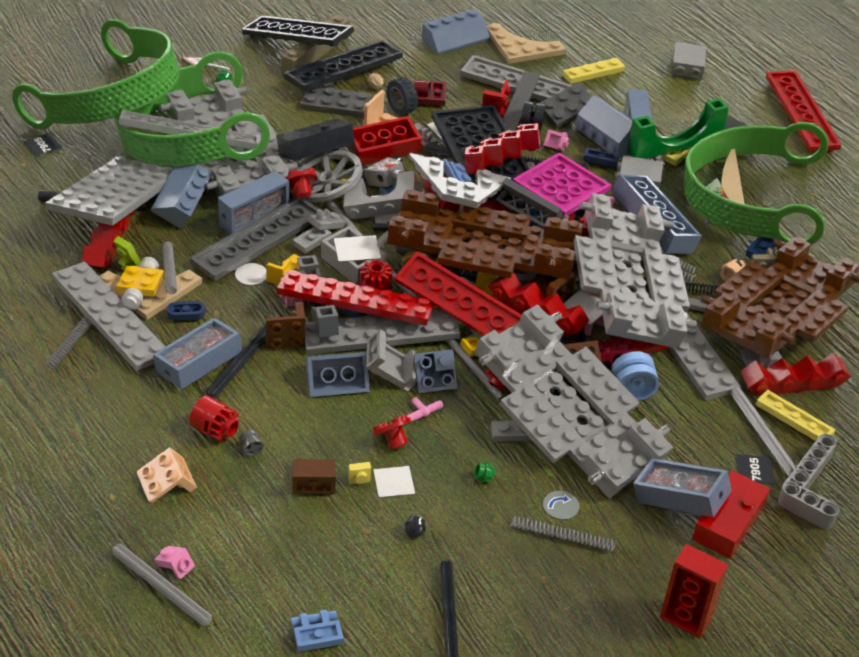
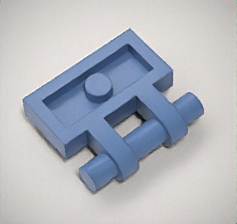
M321 610L319 613L311 615L304 613L299 614V617L291 618V626L295 627L294 637L298 652L344 644L340 622L336 620V610L329 612Z

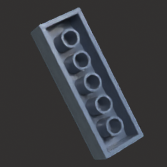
M619 174L611 192L625 206L627 211L638 215L643 204L653 205L660 208L661 216L664 220L673 221L672 229L664 227L665 231L659 241L662 251L668 254L694 253L702 235L647 175Z

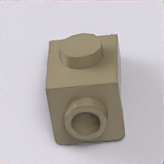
M767 248L766 254H753L751 262L767 269L776 262V255L773 254L771 248Z

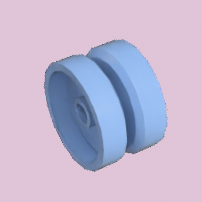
M629 352L617 358L613 363L612 374L638 401L649 398L658 390L659 379L653 359L648 354Z

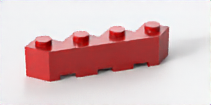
M539 124L520 125L516 127V131L511 132L508 130L498 134L497 139L488 138L481 141L480 146L475 148L474 146L467 147L464 154L467 174L472 173V175H476L477 169L485 170L486 166L498 167L503 164L504 158L517 159L522 156V150L535 151L540 149Z
M135 210L113 226L99 222L98 230L92 229L90 246L84 245L82 262H86L89 266L108 269L117 249L113 241L118 236L123 238L131 220V215H134Z
M514 272L511 278L498 276L488 285L495 299L522 315L537 304L549 316L557 311L560 312L562 318L555 323L564 332L562 335L564 337L578 333L590 321L581 305L567 309L558 293L544 297L535 282L522 286Z
M834 353L819 363H816L807 355L793 366L781 358L768 368L762 366L758 361H754L741 370L748 388L758 396L763 395L767 390L774 394L832 389L842 385L851 378L843 361Z

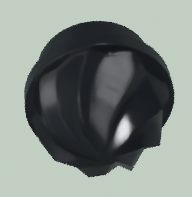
M409 516V519L405 521L406 533L412 538L421 536L426 530V521L419 516Z

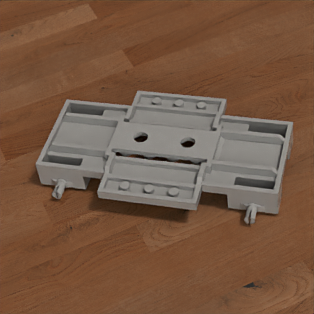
M222 80L214 83V94L188 99L183 90H175L167 93V103L160 104L161 111L168 110L174 120L219 127L230 116L244 112L242 110L240 94L248 93V89L246 86L236 88L230 80ZM263 114L259 116L266 121L270 129V140L266 149L260 155L253 158V161L238 160L233 162L230 160L232 158L227 157L198 164L213 173L209 179L210 182L206 183L207 190L215 189L220 197L274 171L286 177L290 170L298 169L296 162L285 164L282 161L285 157L279 155L277 134ZM241 121L229 129L231 131L260 136L261 140V129L253 122ZM241 147L233 149L238 152H244V148Z
M592 193L588 203L581 201L579 206L580 209L585 210L590 238L576 235L574 239L581 291L599 294L600 301L597 302L596 309L602 310L606 334L679 348L687 334V327L695 329L697 322L696 320L686 319L683 311L688 312L690 304L679 257L661 253L659 241L665 231L664 227L672 229L673 221L664 220L659 207L643 204L638 215L612 209L609 196ZM640 261L644 263L651 299L648 298L649 294L645 289L646 281L643 279L644 270L641 267ZM624 263L629 264L631 268L626 267ZM629 288L634 289L636 293L631 292Z
M537 304L525 311L517 324L498 334L493 330L481 337L474 353L479 357V363L483 366L486 364L511 392V394L501 399L499 405L549 460L554 463L568 454L588 475L590 484H596L610 499L632 484L652 458L661 460L667 458L673 446L664 438V435L670 432V427L664 425L657 430L646 418L636 423L628 413L637 408L640 402L587 347L572 355L561 344L560 339L564 332L555 323L562 318L561 313L557 311L549 316ZM562 375L572 384L573 387H569L563 381ZM550 389H557L560 392V396H553L550 393ZM576 390L588 401V403L582 401L576 395ZM589 404L603 417V419L600 416L595 415L591 411ZM577 418H584L587 421V424L580 425L577 422Z

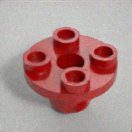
M308 168L304 171L291 170L288 172V176L285 177L289 181V189L292 190L293 196H296L297 199L309 198L313 191L310 185L318 179L314 168Z
M407 414L392 419V424L390 425L386 422L373 427V437L384 434L389 448L392 450L404 447L408 440L403 430V425L412 422L411 418L407 417Z

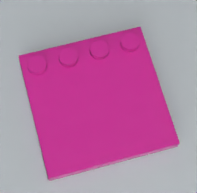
M561 153L555 154L513 178V182L560 207L563 217L580 209L581 201L588 203L592 193L605 194L611 189V184Z

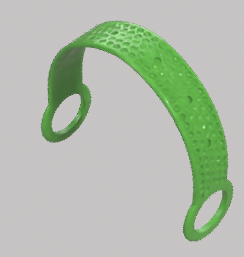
M109 19L101 27V39L111 56L123 63H133L139 57L158 58L159 60L145 70L126 79L84 91L48 93L41 92L33 85L22 83L13 89L12 101L14 107L27 124L37 129H47L53 123L82 124L118 117L121 115L122 110L135 111L168 93L179 79L180 68L171 40L161 31L150 28L130 27L120 20ZM111 27L120 28L129 36L133 44L131 55H123L112 46L108 36ZM22 92H29L41 101L46 112L44 121L35 120L26 113L20 100Z
M227 52L209 53L202 57L196 65L180 68L179 79L169 92L183 90L187 98L202 94H214V89L207 87L202 81L204 67L214 60H225L234 67L235 76L232 84L238 88L243 77L242 66L236 57ZM167 93L156 101L132 112L150 115L160 109V104L167 103ZM250 112L234 114L227 118L219 127L178 135H152L126 129L119 125L120 116L115 117L125 151L133 158L152 165L187 166L227 157L241 161L250 160L260 155L266 149L270 140V129L266 121L259 115ZM241 121H250L257 124L262 133L259 144L246 152L235 151L226 142L228 130L234 124Z
M798 122L787 127L742 126L710 134L697 142L686 157L683 182L685 197L699 215L719 227L744 235L778 239L784 243L792 239L781 233L779 229L781 219L791 213L807 214L815 221L816 230L810 237L804 240L813 245L820 240L825 230L824 219L816 209L803 204H791L781 209H771L738 203L709 190L695 177L694 173L712 161L728 157L731 149H735L736 155L782 156L793 164H812L820 160L827 152L828 137L819 126L808 122ZM806 130L814 133L819 138L820 147L817 152L810 156L798 157L787 150L785 141L793 132Z

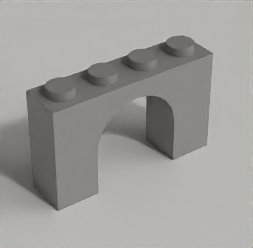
M415 171L397 173L396 188L388 195L376 198L366 196L365 183L363 178H360L359 182L344 195L343 207L346 217L349 220L400 213L402 197L405 191H418Z

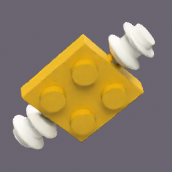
M145 257L141 260L139 266H127L116 285L117 293H124L122 303L125 307L137 309L143 300V296H155L164 278V270L158 269L159 264L154 258Z

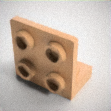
M381 90L364 105L363 125L397 118L384 113L385 91Z
M170 447L137 471L147 499L151 503L176 485L180 488L184 487L189 492L197 488L184 458Z

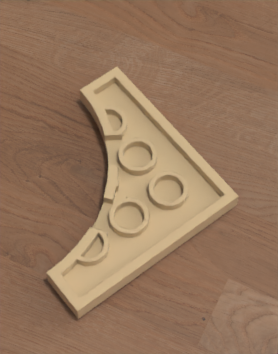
M499 23L486 25L490 39L509 64L564 55L566 52L565 47L560 41L541 42L528 40L510 33Z
M189 269L176 275L177 292L172 295L166 292L165 279H163L154 297L143 296L140 306L137 309L131 310L145 320H148L165 309L170 303L177 301L201 285L202 278ZM109 270L100 275L99 277L122 300L124 293H117L116 285L121 276Z

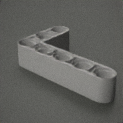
M822 434L818 437L784 482L778 498L780 506L822 529L834 527L839 507L826 498L810 491L809 488L832 458L837 440L830 434Z

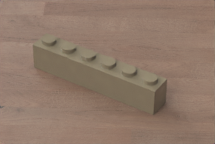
M337 14L326 23L350 25V19ZM299 42L281 55V72L313 63L333 47Z

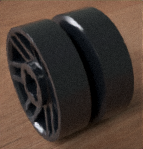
M525 101L520 125L538 123L539 133L541 134L546 104L537 103L534 110V103Z

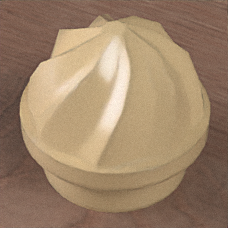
M373 73L368 77L367 84L371 89L378 90L384 84L381 75Z

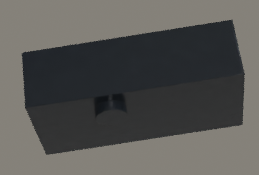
M333 119L276 135L279 155L293 161L355 144L352 123L340 119Z

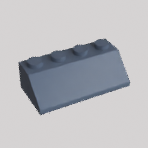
M475 9L423 23L422 40L437 55L490 40L484 18Z
M592 96L577 115L576 129L606 151L613 153L614 156L622 157L629 154L627 151L632 120L597 96Z
M198 164L174 166L150 211L182 229L191 217L206 187V183H208L213 173Z

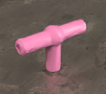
M415 397L411 403L416 407L417 411L407 415V417H410L412 422L421 417H427L430 413L442 408L443 403L438 400L425 406Z

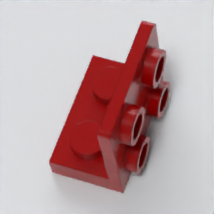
M505 80L501 93L488 90L483 92L482 106L495 105L501 118L504 117L509 106V100H507L511 91V86H508L509 80Z

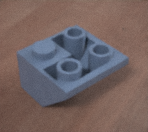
M453 349L414 354L418 393L457 389Z

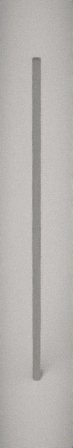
M332 200L324 201L334 213L339 214L340 218L346 221V227L350 226L361 234ZM392 269V280L395 282L394 277L397 273ZM395 282L404 294L417 297L413 292ZM455 339L445 340L500 402L505 396L495 385L491 386L489 384L490 379L486 377L487 375Z

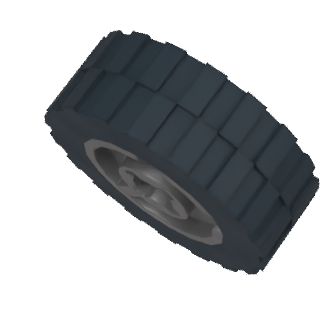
M400 77L388 82L386 97L391 109L398 115H405L415 111L418 105V96L415 86L406 77Z

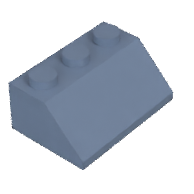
M367 352L305 357L310 397L370 392L368 369L366 368Z

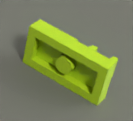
M118 236L113 242L117 248V253L122 256L118 261V264L122 266L121 270L125 271L127 266H139L141 261L133 245Z

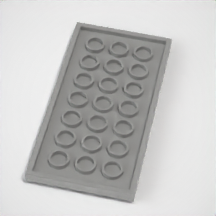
M117 156L45 202V209L113 226L159 193L173 168L158 167L157 165L142 163L139 160H128L123 156Z

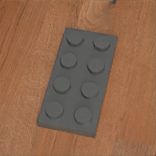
M315 87L305 92L302 109L364 118L363 108L371 100L372 94Z

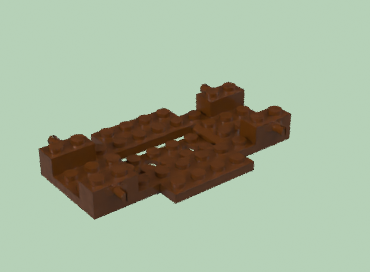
M423 188L421 193L416 190L405 191L402 197L401 211L398 216L392 217L388 226L387 244L439 254L437 263L440 265L511 278L513 271L518 269L570 280L576 260L574 239L576 235L582 237L584 224L571 220L570 215L568 217L564 215L563 220L558 217H548L545 228L542 229L538 226L531 227V217L524 214L496 211L488 207L473 208L460 205L458 212H453L449 209L443 210L440 209L441 199L435 194L430 193L428 188ZM501 237H506V238H510V239H509V240L501 239Z
M794 237L786 243L775 239L773 246L780 249L778 250L776 262L766 269L757 263L750 262L715 289L714 296L717 297L716 299L706 295L702 296L701 302L708 305L705 309L702 327L767 358H770L787 342L793 345L796 341L795 335L814 342L847 312L849 306L836 299L855 282L859 283V275H857L859 264L845 258L841 259L834 266L826 264L815 257L808 256L811 243L806 242L802 238ZM776 286H780L779 289L772 291L771 295L768 298H764L762 303L752 307L761 298L768 294L772 289H774Z

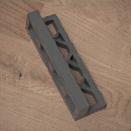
M505 178L502 182L504 190L495 199L496 203L516 214H524L531 217V223L542 229L545 228L543 220H546L548 217H558L563 220L562 209L508 178ZM507 194L513 197L512 201L505 202L503 199ZM524 203L527 208L518 209L516 204ZM538 211L540 216L532 217L530 212Z

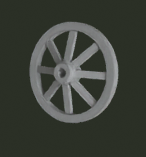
M333 150L312 156L300 164L296 170L304 171L324 161L325 171L319 173L315 170L318 180L310 185L315 187H313L312 195L305 200L308 202H324L338 198L350 191L362 176L363 169L359 158L348 151ZM330 159H342L334 171L330 170ZM348 161L352 162L355 165L354 167L340 173ZM353 174L352 177H351L348 181L341 180V179H343V178H345V177H347V176ZM335 186H340V187H338V188H336V189H334V190L331 191V188H333V187H335ZM323 188L325 189L324 193L315 194V192Z

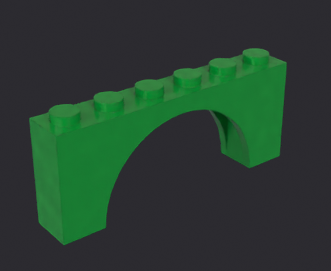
M721 98L706 101L704 109L697 120L684 131L672 136L656 135V124L648 115L632 120L627 152L632 157L647 159L691 148L706 136L724 130L729 107Z

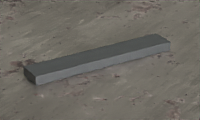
M524 71L503 117L504 124L511 132L517 130L516 127L521 122L524 102L530 101L540 74Z

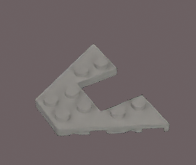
M409 153L408 161L414 162L416 165L415 169L421 173L426 182L432 184L431 188L438 194L441 200L473 208L479 207L481 203L486 202L488 197H493L497 194V191H501L503 188L502 182L505 178L511 180L510 177L494 174L488 170L477 169L475 175L476 185L472 182H462L452 177H443L444 161H441L439 158H429Z

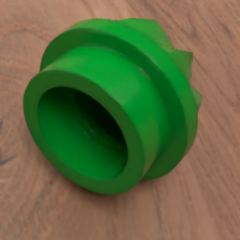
M222 70L216 75V82L222 80L231 81L232 75Z
M487 462L477 463L474 478L478 479L481 483L490 482L495 476L494 467Z

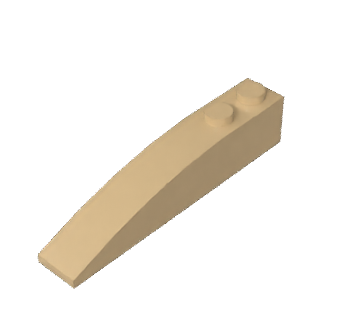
M731 149L723 168L720 184L729 200L745 204L735 149Z

